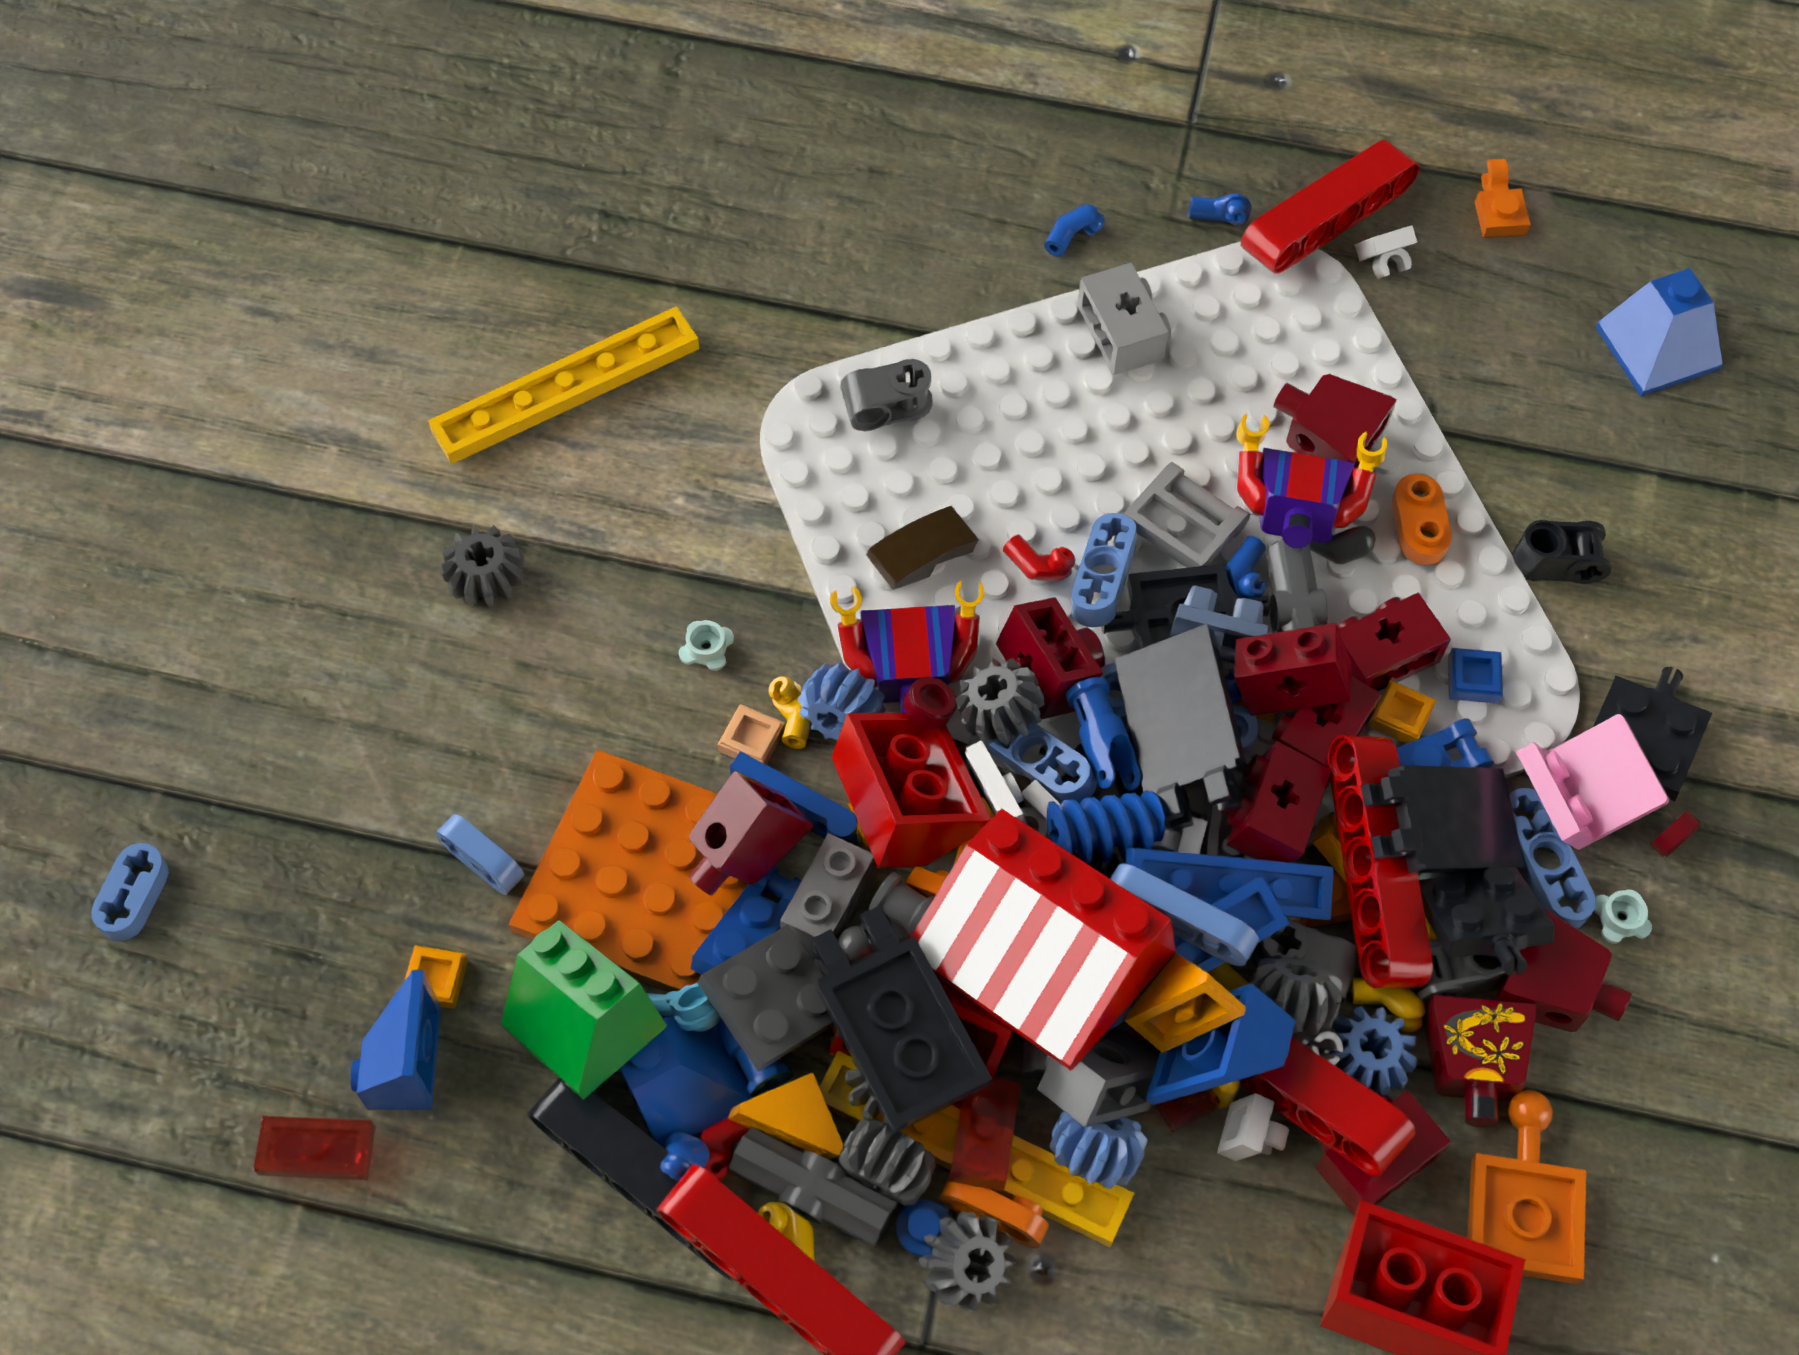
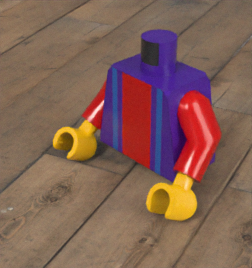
M1244 414L1236 432L1237 439L1244 445V451L1239 452L1237 491L1252 513L1259 515L1260 529L1264 533L1282 536L1284 543L1289 547L1303 548L1310 544L1311 541L1318 543L1330 542L1335 528H1345L1364 514L1377 476L1373 473V469L1382 464L1386 456V437L1383 438L1382 446L1378 451L1370 452L1364 448L1367 432L1361 434L1357 447V459L1360 465L1359 468H1354V462L1264 447L1263 452H1258L1259 445L1263 442L1269 430V419L1266 415H1263L1260 421L1259 432H1251L1246 427L1247 414Z
M962 580L958 582L954 592L955 598L961 604V611L956 614L955 605L862 610L860 611L861 619H856V612L862 604L860 591L856 587L851 586L854 603L849 609L844 610L838 605L837 592L834 590L830 595V605L836 613L841 614L842 622L838 623L837 626L845 664L852 671L859 668L860 674L864 678L874 679L873 688L885 695L883 703L900 702L901 713H906L903 704L904 697L917 679L932 677L945 682L948 686L949 683L961 680L974 659L978 648L980 616L975 611L976 605L983 600L985 594L984 587L980 581L979 597L973 602H967L960 596Z

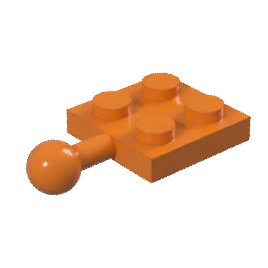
M1533 1090L1521 1091L1511 1099L1508 1106L1509 1119L1518 1130L1517 1159L1475 1153L1471 1158L1467 1238L1526 1259L1522 1276L1578 1285L1584 1280L1586 1170L1540 1163L1541 1132L1549 1126L1552 1120V1106L1549 1100L1540 1092Z

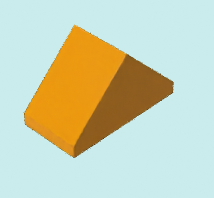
M1175 953L1127 1012L1125 1022L1164 1053L1243 1016L1246 1006L1207 972L1178 953Z
M813 1073L742 1102L731 1109L728 1119L748 1128L753 1127L759 1131L761 1130L764 1134L803 1151H811L828 1160L840 1156L843 1148L842 1140Z

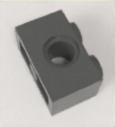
M1123 1029L1106 1032L1072 1071L1048 1055L1045 1061L1046 1071L1038 1090L1084 1127L1150 1110L1152 1106L1146 1100V1096L1159 1056Z

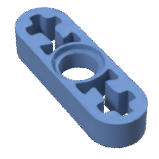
M1105 514L1099 517L1093 524L1071 592L1072 616L1076 622L1083 626L1101 627L1110 623L1116 615L1136 550V524L1134 520L1123 514ZM1113 536H1117L1115 540V547L1108 545V541H1110ZM1098 565H1111L1116 568L1114 572L1108 574H1099L1092 569ZM1094 592L1101 593V599H1098L1096 604H1091Z
M1036 723L1026 725L1027 737L1018 733L1014 734L1015 738L1012 742H1009L1008 746L1000 742L999 738L989 745L983 741L988 752L1022 776L1029 778L1031 782L1036 779L1061 804L1064 800L1071 799L1076 800L1080 804L1084 798H1090L1095 792L1097 781L1087 759ZM1038 744L1048 747L1046 755L1036 763L1023 762V755L1030 747ZM1060 766L1062 771L1069 776L1076 777L1079 775L1080 778L1076 783L1071 781L1063 783L1055 770Z
M1530 788L1514 790L1509 794L1525 864V868H1522L1541 906L1577 929L1593 913L1596 906L1595 894L1571 846L1561 840L1536 790ZM1519 806H1521L1524 812H1534L1535 816L1530 823L1525 816L1517 817L1514 814ZM1533 830L1535 836L1529 841L1526 840ZM1540 847L1553 850L1560 859V867L1549 870L1539 866L1534 859L1533 851ZM1566 876L1567 879L1561 886L1559 880ZM1563 895H1565L1568 901H1578L1580 905L1575 912H1573L1570 906L1561 907L1559 905Z
M1120 864L1110 878L1172 920L1174 936L1229 964L1236 966L1245 965L1259 941L1256 932L1243 921L1137 867Z

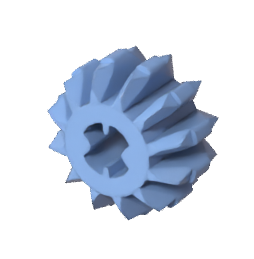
M838 662L835 666L824 663L820 669L813 673L801 689L802 693L798 701L802 708L799 714L803 718L810 720V729L819 730L824 734L825 740L833 738L837 741L847 713H885L886 708L882 704L885 695L873 688L875 680L864 678L860 674L859 668L852 671L842 662Z
M1360 1006L1354 1009L1351 1019L1342 1015L1334 1023L1335 1034L1342 1041L1343 1053L1331 1051L1330 1055L1340 1057L1339 1062L1335 1064L1336 1067L1367 1088L1371 1087L1373 1092L1383 1097L1389 1094L1390 1086L1399 1090L1408 1082L1406 1072H1412L1417 1065V1058L1409 1053L1416 1045V1037L1399 1034L1405 1025L1403 1018L1396 1019L1391 1024L1386 1022L1384 1007L1377 1008L1373 1017L1370 1018L1364 1008ZM1363 1046H1366V1052H1362L1361 1049ZM1378 1053L1380 1057L1375 1059L1373 1054Z
M1063 1111L1051 1133L1052 1140L1049 1148L1055 1154L1054 1160L1059 1165L1070 1169L1071 1176H1080L1086 1179L1088 1184L1098 1182L1105 1188H1112L1115 1184L1127 1185L1131 1176L1135 1175L1145 1154L1144 1148L1148 1139L1141 1132V1126L1138 1122L1129 1120L1126 1117L1084 1127Z

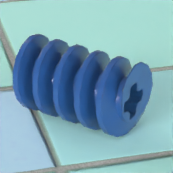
M1154 791L1144 792L1140 797L1135 793L1124 794L1121 799L1115 795L1104 796L1101 801H1098L1095 797L1084 798L1080 804L1074 799L1064 800L1060 807L1052 801L1048 803L1047 829L1051 841L1071 854L1073 851H1077L1079 859L1086 864L1091 863L1093 849L1096 848L1102 862H1111L1114 846H1117L1122 860H1126V850L1133 848V844H1137L1140 849L1153 850V842H1161L1164 837L1165 815L1160 799Z

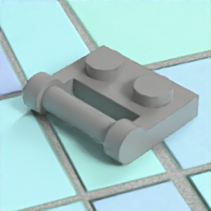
M1170 462L1128 507L1123 515L1134 520L1137 534L1185 567L1208 566L1231 539L1241 533L1248 523L1251 514L1239 506L1232 508L1186 477L1183 468L1174 462ZM1172 491L1176 492L1221 524L1219 526L1170 493Z

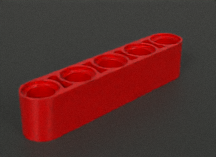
M1380 140L1254 220L1243 234L1240 246L1272 273L1280 274L1405 193L1416 180L1420 171V165L1388 140Z
M1338 736L1331 743L1327 758L1328 767L1332 769L1330 782L1361 974L1366 984L1372 988H1421L1431 978L1433 962L1418 873L1408 872L1406 858L1375 859L1371 838L1378 835L1392 836L1391 831L1399 829L1395 806L1385 808L1365 807L1361 791L1362 785L1368 783L1381 784L1380 779L1388 777V770L1400 767L1398 753L1394 743L1386 737Z
M1291 1037L1289 1053L1283 1067L1239 1080L1240 1085L1250 1093H1256L1274 1101L1273 1109L1360 1170L1375 1177L1380 1176L1416 1134L1415 1127L1409 1118L1397 1107L1293 1037Z
M692 1164L657 1207L656 1211L672 1228L822 1355H897L906 1343L893 1327L702 1167Z

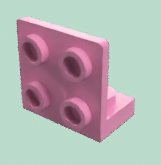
M1620 714L1611 717L1550 751L1545 750L1535 742L1516 751L1561 840L1577 850L1669 803V798L1627 720Z

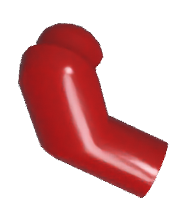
M1021 535L1013 536L1003 547V552L1031 580L1060 582L1071 575V568L1074 567L1076 562L1073 552L1065 547L1055 548L1051 551V554H1038Z
M728 1117L706 1128L701 1133L700 1140L708 1147L710 1156L707 1165L703 1169L711 1173L719 1181L725 1178L729 1172L733 1145L741 1141L750 1128L728 1119Z

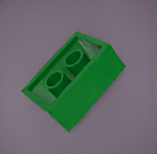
M560 920L548 929L540 932L533 942L517 955L501 1025L508 1034L583 1100L667 1027L641 984Z

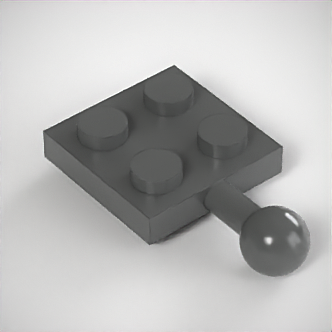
M789 925L703 973L697 982L758 1072L835 1025L817 992L818 979L825 975L817 959L813 960ZM852 926L845 929L837 939L849 964L873 952L860 926Z

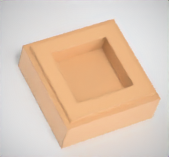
M740 704L718 743V751L734 759L741 751L767 765L784 734L785 722Z

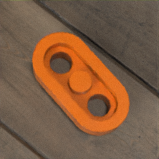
M1407 475L1398 482L1392 496V508L1400 547L1403 554L1412 562L1421 565H1432L1445 557L1452 541L1443 491L1438 482L1427 475ZM1413 492H1419L1425 497L1417 496ZM1421 532H1430L1434 535V537L1428 538L1424 536Z
M964 1171L962 1176H949L939 1196L946 1206L958 1214L962 1211L975 1213L977 1219L984 1215L991 1217L998 1223L997 1231L1008 1233L1013 1241L1031 1248L1040 1247L1049 1224L1041 1217L1044 1211L1039 1205L1021 1196H1014L1011 1200L992 1191L993 1184L990 1181L970 1171Z

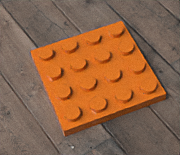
M597 749L509 922L511 932L534 940L540 932L548 929L560 920L636 980L668 992H678L686 985L696 984L702 974L690 969L693 954L749 884L729 876L714 895L710 896L699 889L689 878V874L705 857L690 841V832L718 793Z

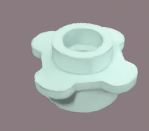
M694 621L687 627L686 644L679 649V658L687 665L695 662L707 665L708 669L712 671L720 670L726 664L724 654L727 646L731 645L734 641L733 633L729 628L721 627L713 621ZM710 643L711 646L708 649H704L702 644Z
M1622 890L1613 893L1610 897L1606 895L1596 897V906L1593 912L1600 917L1603 925L1601 935L1607 942L1617 944L1622 938L1630 936L1643 939L1651 933L1652 923L1647 919V905L1636 891ZM1623 913L1626 916V920H1620L1617 914Z

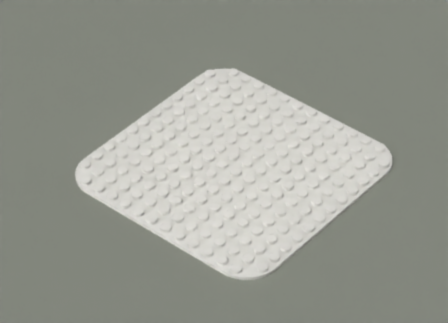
M1241 241L1137 272L1140 278H1145L1148 281L1152 292V302L1158 313L1163 312L1166 315L1171 328V338L1167 340L1164 360L1117 375L1112 374L1077 306L1078 289L813 368L800 374L785 385L771 401L765 412L760 431L762 461L843 663L845 664L837 626L838 623L842 622L841 614L836 613L830 605V595L834 590L837 592L838 605L844 610L849 609L854 603L851 586L856 587L860 591L862 604L856 612V619H861L860 611L942 605H955L956 614L961 611V604L955 598L954 592L958 582L962 580L960 589L962 599L967 602H973L979 597L980 581L984 587L985 594L983 600L976 605L975 611L980 616L978 648L974 659L961 679L968 680L974 678L973 666L981 670L989 668L992 657L1000 662L1001 665L1006 663L995 643L1014 605L1056 597L1075 629L1078 630L1086 627L1076 622L1072 616L1071 592L1094 522L1105 514H1123L1170 462H1174L1183 468L1186 477L1232 508L1239 506L1251 514L1248 523L1237 537H1233L1209 564H1225L1226 566L1247 536H1254L1260 539L1266 546V552L1269 545H1273L1282 539V536L1266 534L1260 529L1259 515L1252 513L1237 491L1239 452L1244 451V445L1237 439L1236 432L1244 414H1247L1246 427L1251 432H1259L1260 421L1263 415H1266L1269 419V430L1263 442L1259 445L1258 452H1263L1264 447L1297 453L1286 442L1293 418L1273 407L1277 395L1286 383L1310 394L1323 375L1331 374L1396 398L1397 401L1387 428L1370 451H1378L1382 446L1383 438L1386 437V456L1383 463L1373 469V473L1377 476L1367 508L1361 517L1345 528H1335L1333 533L1334 535L1361 525L1367 526L1375 533L1376 541L1374 548L1368 555L1345 564H1335L1311 551L1317 589L1324 590L1327 600V624L1336 623L1338 625L1353 616L1361 619L1374 613L1381 604L1391 598L1399 597L1402 600L1419 592L1451 638L1440 663L1397 682L1437 700L1420 738L1442 731L1454 722L1468 718L1477 731V735L1474 738L1480 748H1486L1494 760V764L1490 768H1503L1505 778L1526 772L1516 751L1533 742L1550 751L1566 741L1576 722L1580 703V688L1574 665L1522 572L1515 565L1510 551L1358 284L1338 260L1319 249L1280 274L1272 273L1240 246ZM905 359L920 360L928 365L931 371L932 383L929 390L932 393L933 406L925 417L918 420H908L882 426L873 431H858L852 427L840 388L841 380L847 374L858 369H871L897 363ZM906 372V382H910V373ZM917 397L913 398V407H917ZM1410 474H1424L1438 482L1443 491L1452 541L1445 557L1432 565H1421L1412 562L1403 554L1399 543L1392 508V496L1398 482ZM1172 491L1170 493L1219 526L1221 524L1176 492ZM1413 492L1417 496L1425 497L1419 492ZM952 505L979 539L973 552L936 564L929 578L893 590L866 556L868 549L905 525ZM1421 532L1424 536L1428 538L1434 537V535L1430 532ZM1136 533V550L1128 574L1187 568ZM1015 535H1021L1038 554H1051L1053 549L1065 547L1073 552L1076 562L1074 567L1071 568V575L1060 582L1031 580L1003 552V547L1010 538ZM1113 536L1112 539L1108 541L1109 546L1115 547V540L1117 536ZM1265 552L1254 567V571L1260 574L1259 582L1266 581L1267 586L1263 596H1267V603L1269 602L1270 605L1272 588ZM1098 565L1092 570L1099 574H1108L1114 572L1116 568L1111 565ZM1127 579L1117 612L1129 611L1131 603ZM1094 592L1091 604H1096V601L1101 599V593ZM1270 610L1268 617L1263 616V624L1268 625L1267 634L1273 633L1270 623ZM1088 627L1096 633L1102 644L1105 665L1115 663L1114 659L1139 650V644L1131 630L1103 634L1102 627ZM1452 648L1502 653L1503 696L1499 704L1449 699L1448 655ZM1221 661L1224 674L1227 676L1229 675V669H1234L1235 664ZM961 680L949 683V687L954 691L956 698L962 694L960 690ZM1384 688V689L1378 691V692L1382 693V695H1381V697H1380V700H1381V698H1382V696H1383V694H1384L1386 688ZM1111 690L1109 696L1121 698L1122 693L1117 690ZM900 702L882 703L886 708L885 713H901ZM956 708L953 716L946 724L952 738L969 745L981 741L977 735L973 736L972 733L966 730L961 721L963 718ZM1299 709L1276 712L1273 723L1257 719L1259 726L1258 735L1252 750L1246 755L1254 756L1258 754L1262 756L1276 742L1271 737L1282 717L1286 713L1294 717ZM1076 712L1042 719L1040 723H1036L1073 749L1081 743L1078 735L1081 725ZM1120 716L1126 731L1130 733L1127 716ZM1371 719L1360 735L1386 737L1394 743L1396 748L1406 744L1370 728ZM1013 735L1011 736V739H1010L1011 742H1012V740L1015 738ZM1042 744L1034 745L1027 749L1023 755V762L1036 763L1043 759L1044 756L1039 754ZM1457 748L1446 751L1452 762L1462 759ZM989 752L997 766L1019 774ZM1058 766V768L1055 771H1057L1060 778H1062L1064 772L1062 771L1061 767ZM1203 780L1184 787L1189 799L1190 809L1201 814V820L1205 818L1207 791ZM1331 782L1324 791L1306 848L1314 845L1313 840L1319 820L1331 812H1335ZM1169 821L1166 822L1165 827L1171 829ZM1027 822L1028 826L1038 831L1039 825L1037 823ZM1184 829L1178 830L1177 832H1179L1182 835ZM959 846L927 865V870L934 873L937 870H944L950 873Z

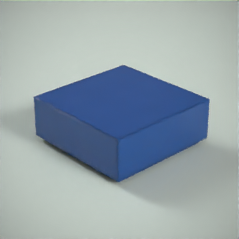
M1452 648L1448 655L1449 699L1499 704L1503 696L1502 653Z

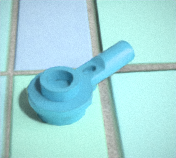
M698 983L686 985L678 992L671 991L666 995L646 993L661 1016L675 1017L679 1027L685 1031H706L715 1026L721 1019Z

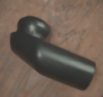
M1361 525L1332 535L1330 542L1327 543L1311 541L1310 550L1335 564H1345L1368 555L1374 548L1376 537L1371 528Z

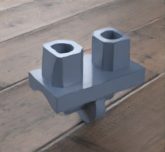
M1192 586L1184 604H1179L1170 636L1173 637L1208 624L1214 631L1221 661L1235 664L1236 639L1267 634L1268 625L1263 624V603L1247 598L1237 599L1232 616L1213 612L1217 593L1211 589Z

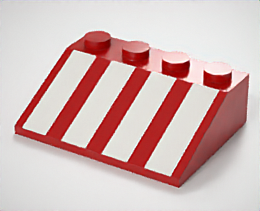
M1002 808L966 845L911 937L915 936L935 975L1070 1071L1077 1066L1176 953L1172 920Z

